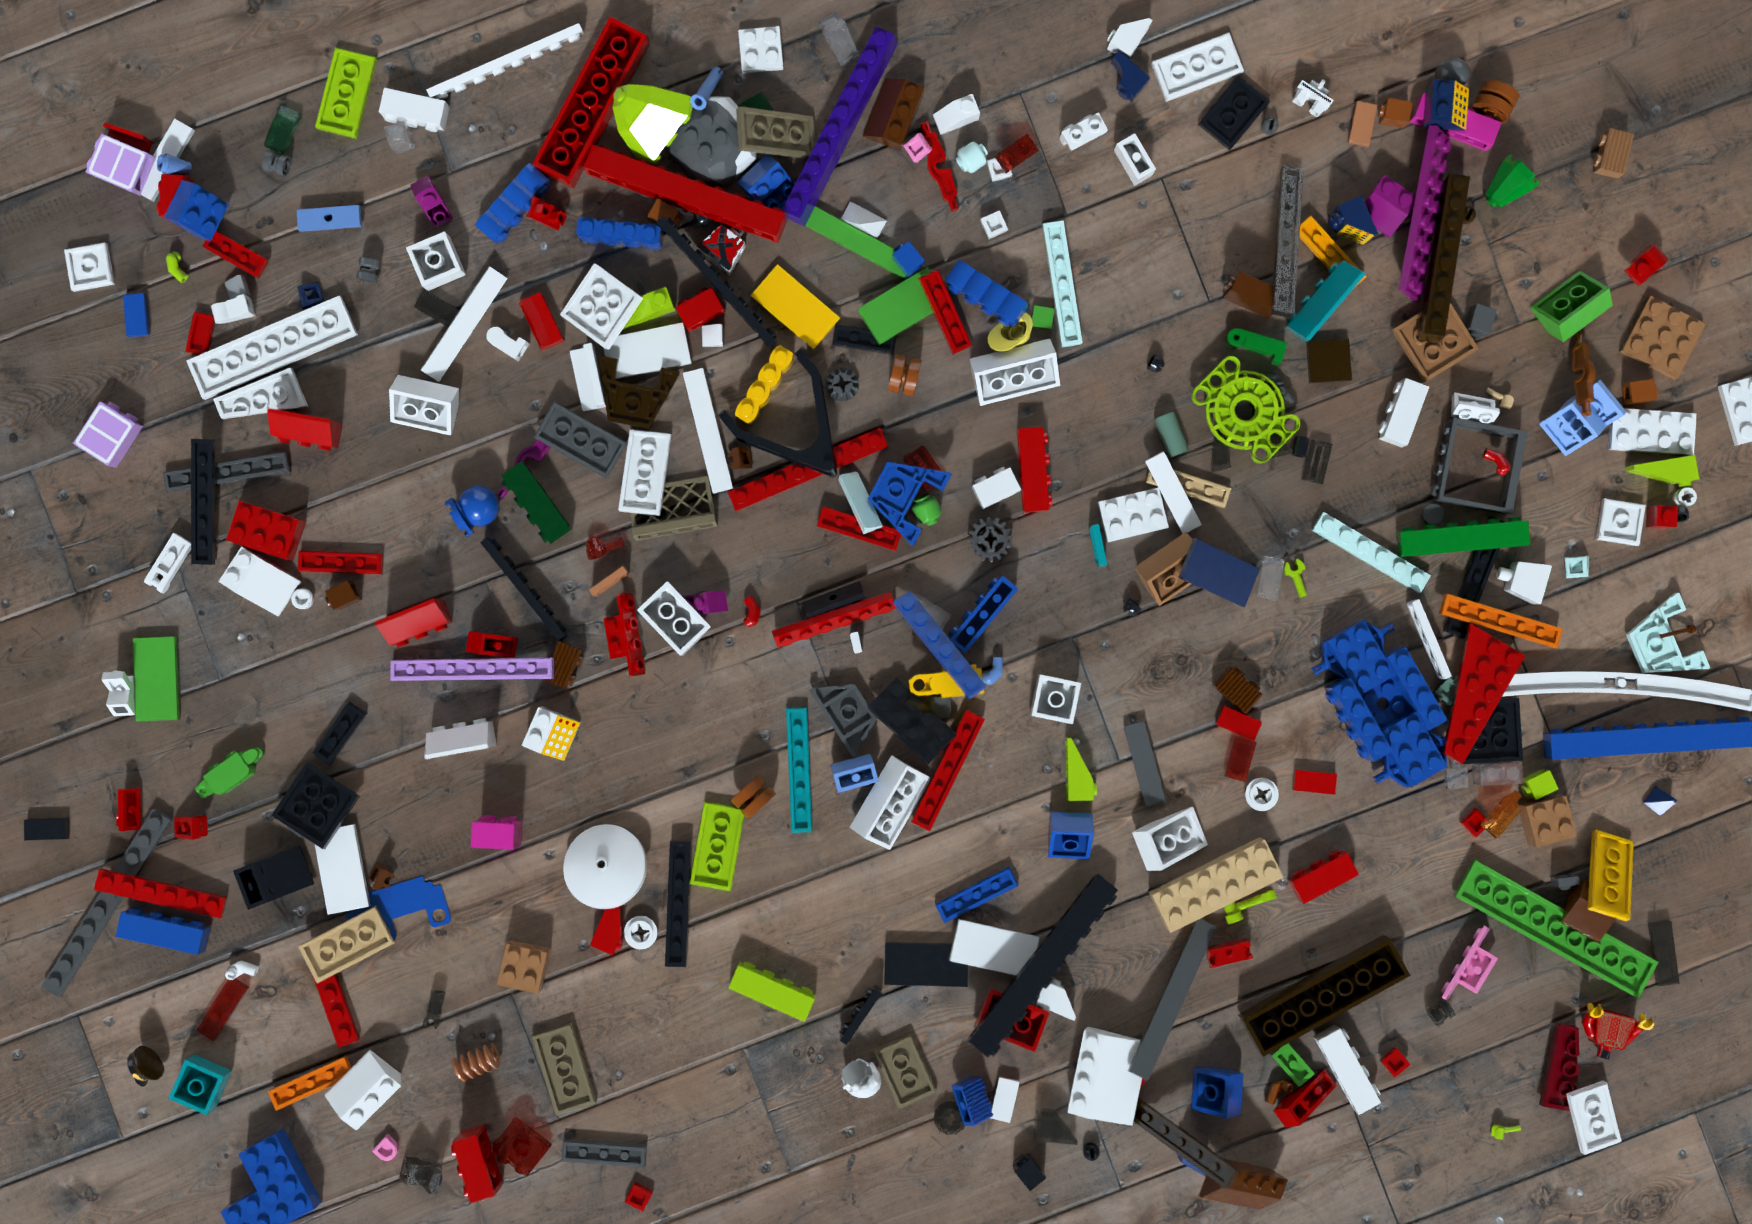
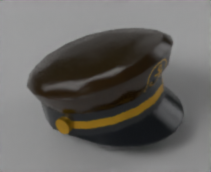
M139 1046L128 1056V1069L139 1086L144 1087L147 1085L148 1080H158L163 1076L165 1070L163 1062L151 1048Z

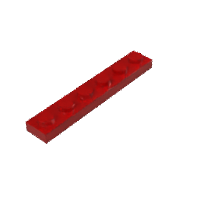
M888 592L772 630L773 638L777 647L789 646L794 642L807 640L812 636L828 633L839 627H847L851 623L860 620H868L873 616L889 613L891 610L896 609L892 594Z
M968 710L965 711L955 731L957 736L949 743L911 820L912 823L928 831L931 830L984 723V718Z
M103 868L98 871L94 887L96 891L220 919L223 917L227 901L226 896Z

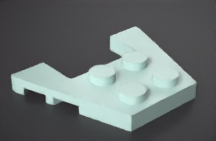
M1680 593L1672 594L1626 634L1642 673L1710 668L1703 650L1682 657L1674 636L1660 638V634L1672 632L1667 618L1686 610Z

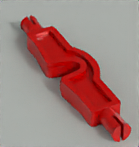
M925 121V124L923 122L920 126L923 130L924 138L932 149L927 154L928 172L931 178L937 182L943 200L948 201L951 212L959 210L955 199L957 191L951 169L939 170L936 168L937 164L946 160V155L939 143L936 132L932 133L929 122Z

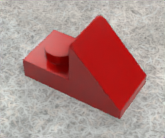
M207 816L174 817L175 838L193 840L207 836Z

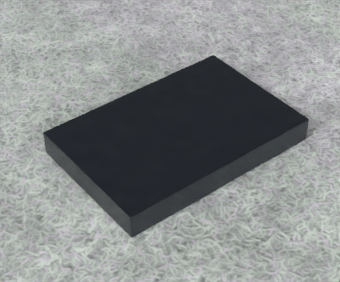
M1238 75L1198 125L1230 151L1270 101Z

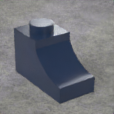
M1118 51L1111 62L1119 75V84L1116 90L1121 98L1133 102L1148 84L1151 77Z

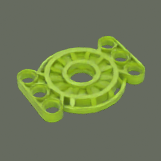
M1228 356L1192 391L1191 399L1196 405H1206L1207 424L1219 441L1234 449H1251V459L1258 464L1265 463L1297 432L1301 424L1300 419L1293 414L1285 415L1284 399L1273 381L1265 375L1254 371H1240L1241 365L1238 358ZM1228 360L1233 361L1236 365L1235 370L1232 372L1225 369V362ZM1217 375L1221 378L1220 386L1216 387L1210 383L1211 376ZM1248 375L1256 376L1260 378V380L1248 377ZM1264 381L1270 384L1274 391L1266 383H1264ZM1198 390L1206 392L1207 398L1205 401L1197 400L1196 392ZM1276 394H1277L1278 399H1279V401H1280V407L1278 406V400H1277V398H1276ZM1246 400L1253 404L1255 412L1251 419L1241 420L1237 417L1235 407L1238 402ZM1210 413H1213L1215 426H1213L1210 420ZM1290 418L1295 421V428L1293 430H1288L1285 427L1286 419ZM1217 429L1227 437L1226 440L1217 433ZM1276 433L1281 437V442L1278 445L1271 443V434ZM1230 441L1243 442V446L1232 444ZM1258 448H1263L1266 451L1265 459L1260 460L1256 457L1255 452Z

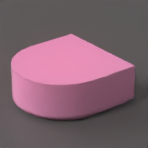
M387 1134L372 1152L381 1160L389 1161L397 1155L399 1146Z

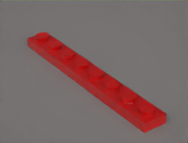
M881 428L833 447L836 469L888 448ZM795 463L728 492V495L737 512L825 474Z

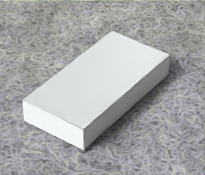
M1003 1076L998 1077L992 1103V1113L994 1114L991 1117L992 1119L1010 1123L1020 1083L1019 1080Z

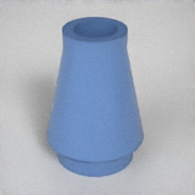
M165 153L158 156L157 170L163 174H190L191 162Z

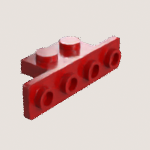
M617 594L619 615L603 618L610 659L626 657L630 677L644 675L645 663L643 661L633 594Z

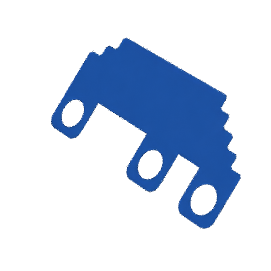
M421 876L392 885L390 888H383L368 893L371 906L354 909L346 913L347 919L345 920L347 921L377 906L395 940L396 932L392 919L426 909L430 925L432 927H439L450 923L451 916L441 885L433 886L431 881L425 882ZM436 909H442L445 912L446 917L444 921L436 922L433 920L432 914Z

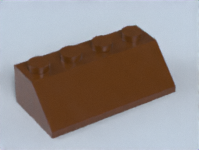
M1225 1159L1239 1169L1230 1188L1225 1189L1206 1175L1199 1193V1197L1203 1199L1260 1210L1281 1200L1288 1179L1270 1168Z

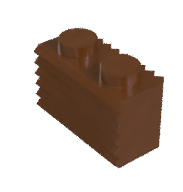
M558 641L551 658H554V679L542 680L563 689L572 686L577 676L574 672L577 666L580 667L584 661L585 656L582 655L584 650L563 641Z
M1227 667L1212 686L1242 713H1247L1263 695L1259 692L1261 688L1252 680L1248 682L1243 678L1245 674L1239 668Z

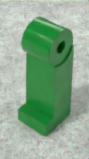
M1238 328L1232 329L1225 338L1226 345L1229 348L1237 349L1240 347L1272 357L1270 364L1277 366L1282 363L1288 344Z

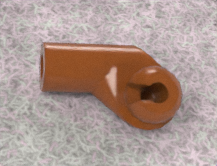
M1287 1079L1273 1082L1269 1087L1265 1101L1274 1105L1278 1094L1284 1092L1289 1094L1293 1091V1084Z

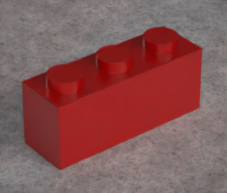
M1335 850L1328 854L1329 858L1323 861L1321 859L1316 860L1310 864V868L1304 871L1300 869L1291 874L1292 877L1287 880L1299 902L1305 904L1359 875L1347 852Z

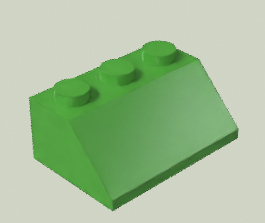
M1579 271L1531 306V310L1549 334L1565 342L1612 307L1613 303L1609 287Z

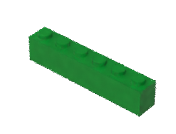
M1521 517L1508 518V522L1500 523V519L1487 520V524L1479 525V521L1465 522L1466 526L1459 527L1457 523H1446L1444 528L1437 529L1436 524L1424 525L1423 530H1415V526L1402 527V532H1396L1398 556L1406 557L1529 546L1528 520L1521 521Z

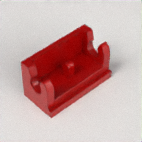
M1242 938L1208 946L1206 955L1209 968L1253 959L1249 949L1251 947L1250 941Z

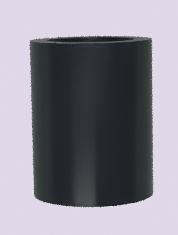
M1295 436L1291 455L1305 458L1309 438Z

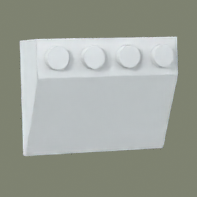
M1088 1026L1083 1033L1067 1113L1088 1119L1132 1126L1142 1078L1129 1072L1128 1068L1141 1040Z

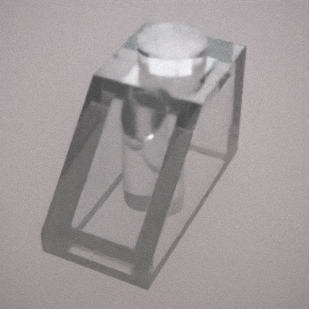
M836 12L818 22L828 45L841 66L859 57L845 21Z

